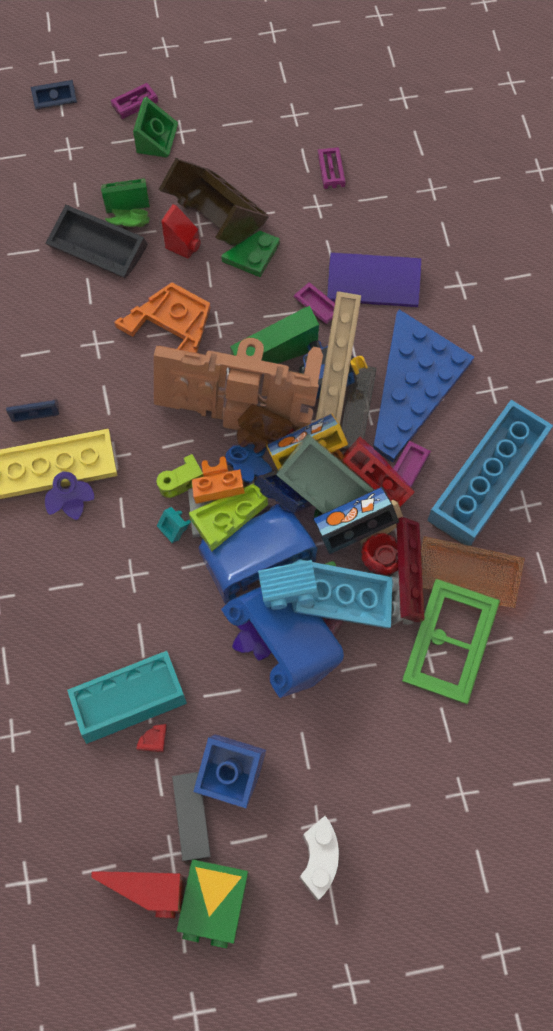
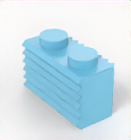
M312 560L258 571L264 604L273 610L283 609L287 607V603L297 601L298 604H308L313 602L314 598L319 597Z

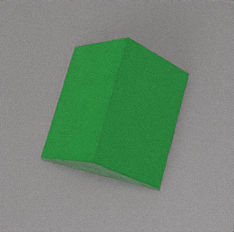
M147 97L143 98L133 130L136 152L167 158L170 154L178 122Z
M145 178L107 183L101 186L106 214L113 213L112 209L131 210L150 207Z

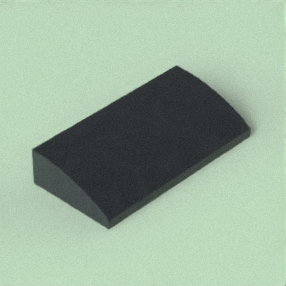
M66 204L46 241V245L122 278H126L133 270L148 245L144 237Z

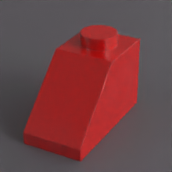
M172 204L161 220L165 248L189 259L193 252H197L200 247L199 231L190 219L176 205Z

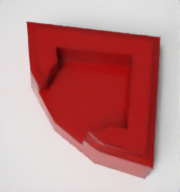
M167 724L155 725L139 738L136 749L164 753Z

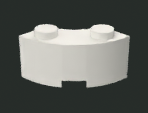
M326 816L303 834V839L308 847L309 861L307 868L299 879L317 901L326 893L333 882L339 860L336 834Z

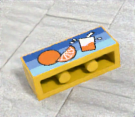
M332 413L266 445L278 471L307 434H310L331 453L348 445L341 426Z

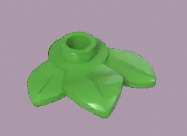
M112 209L116 217L105 218L106 222L127 227H144L150 221L148 212L143 209Z

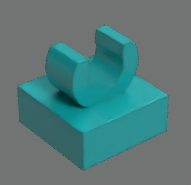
M172 507L164 510L157 527L171 543H174L187 530L191 521H184L181 518L183 512L175 511Z

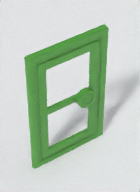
M435 579L424 613L425 619L421 622L402 682L468 704L500 600ZM444 598L482 610L471 645L447 637L446 633L441 629L434 630ZM430 641L435 645H442L444 642L469 650L458 685L421 673Z

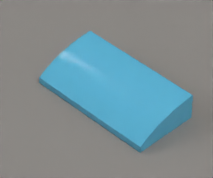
M298 560L294 563L304 562L305 560ZM312 562L319 597L314 598V601L308 604H298V601L292 602L295 613L391 628L392 577Z

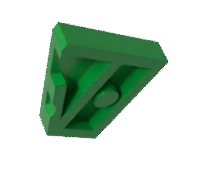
M258 231L222 254V262L261 278L280 244V238L263 231Z

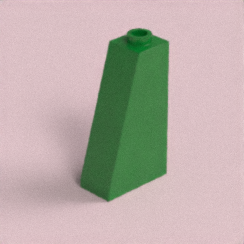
M308 306L247 338H255L262 342L264 350L261 361L279 364L309 352L307 346L311 342L318 340L319 323L311 307ZM241 341L230 346L231 355H237ZM250 346L246 350V355L253 356L255 348Z

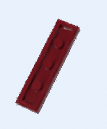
M400 517L398 518L399 523L396 524L400 618L421 622L424 621L425 617L420 523Z

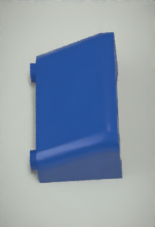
M280 503L271 507L268 512L249 520L213 551L210 550L204 539H202L199 553L224 603L227 604L236 598L235 593L240 588L246 591L248 590L247 585L260 580L259 570L289 565L298 560H312V562H316L317 547L291 508Z
M261 587L229 601L221 609L228 621L235 626L244 625L250 620L278 661V664L270 673V683L279 698L314 687L343 661V649L321 617L295 613L292 603H287V607L278 610L266 607Z

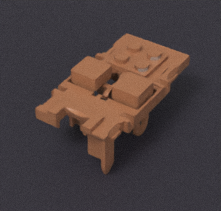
M255 338L242 340L236 356L214 351H207L206 355L156 346L154 352V405L197 411V413L205 417L207 411H212L211 418L222 419L224 428L238 430L240 428L238 425L239 417L251 404L258 406V403L261 402V408L290 420L292 429L296 431L311 424L313 410L309 408L308 413H302L300 409L301 404L315 406L323 354L320 348L313 347L308 352L305 372L302 374L288 371L289 367L286 365L261 361L264 347L262 342ZM250 346L255 348L253 356L246 355V350ZM227 367H228V368H230V371H229V375H228V379H227L226 389H225V390H220V387H221V388H225V385H226V374H227ZM262 374H264V380L261 395L267 396V399L262 398L259 394ZM224 395H226V399H227V402H226V406H225V407H224Z

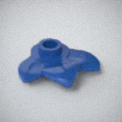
M249 444L245 447L240 445L232 446L226 452L225 457L228 465L233 467V471L241 470L244 482L252 483L254 476L263 477L272 472L270 465L261 458L265 454L266 448H263L259 453H255L254 444Z

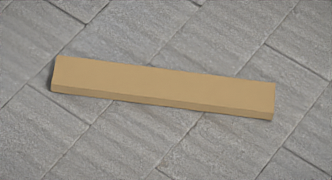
M338 291L336 293L315 421L332 413L340 424L361 295Z

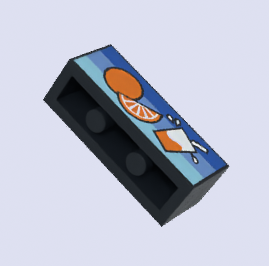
M383 487L313 518L329 555L399 523L394 506Z

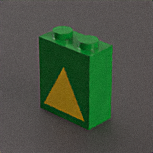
M192 859L177 926V932L183 933L182 939L199 943L200 937L210 938V945L226 949L228 943L235 944L249 874L248 871Z

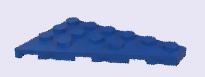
M400 309L396 313L373 446L379 454L392 463L474 360V356Z

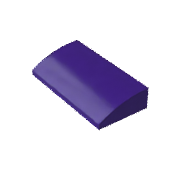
M330 252L327 297L335 302L338 291L361 295V304L418 307L421 258Z

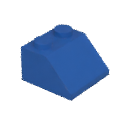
M216 734L208 737L193 792L247 808L260 776L266 750Z

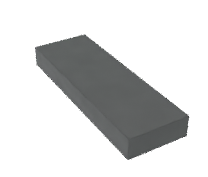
M199 772L172 776L183 862L211 857L203 795L193 792Z

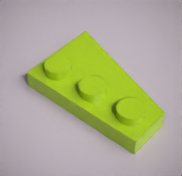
M257 483L245 487V494L221 498L189 512L190 520L211 551L215 550L268 505V498Z

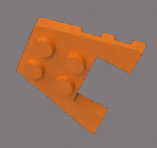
M171 282L149 297L148 302L140 307L136 306L130 310L131 313L123 319L120 317L114 322L116 328L133 337L143 323L149 320L183 339L177 349L197 353L211 306L208 301Z

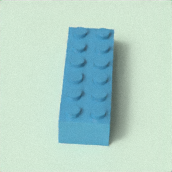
M510 400L433 506L427 521L470 548L542 446L553 425L513 400Z

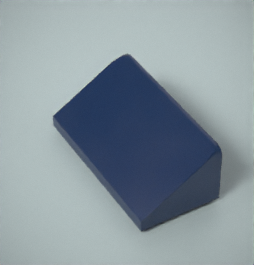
M73 80L31 87L35 109L77 102Z
M57 399L6 408L12 422L60 415Z

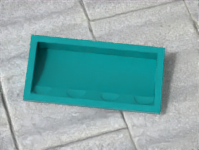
M167 651L67 690L81 736L86 744L187 704Z

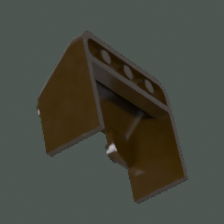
M175 158L158 189L161 192L177 197V202L187 209L189 207L198 209L220 228L215 238L231 246L233 244H240L262 227L269 218L266 212L219 174L179 158Z

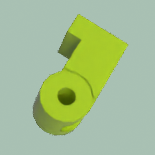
M193 454L184 458V465L173 471H163L158 475L156 482L162 496L166 498L178 496L192 488V479L204 477Z

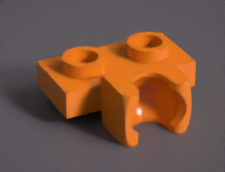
M224 456L220 457V463L215 467L209 466L207 460L202 461L204 477L192 479L195 503L198 504L245 494L241 470L229 471L228 463Z

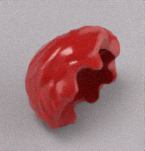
M379 533L372 535L363 542L361 550L362 561L371 572L378 575H391L398 571L397 542L393 536Z

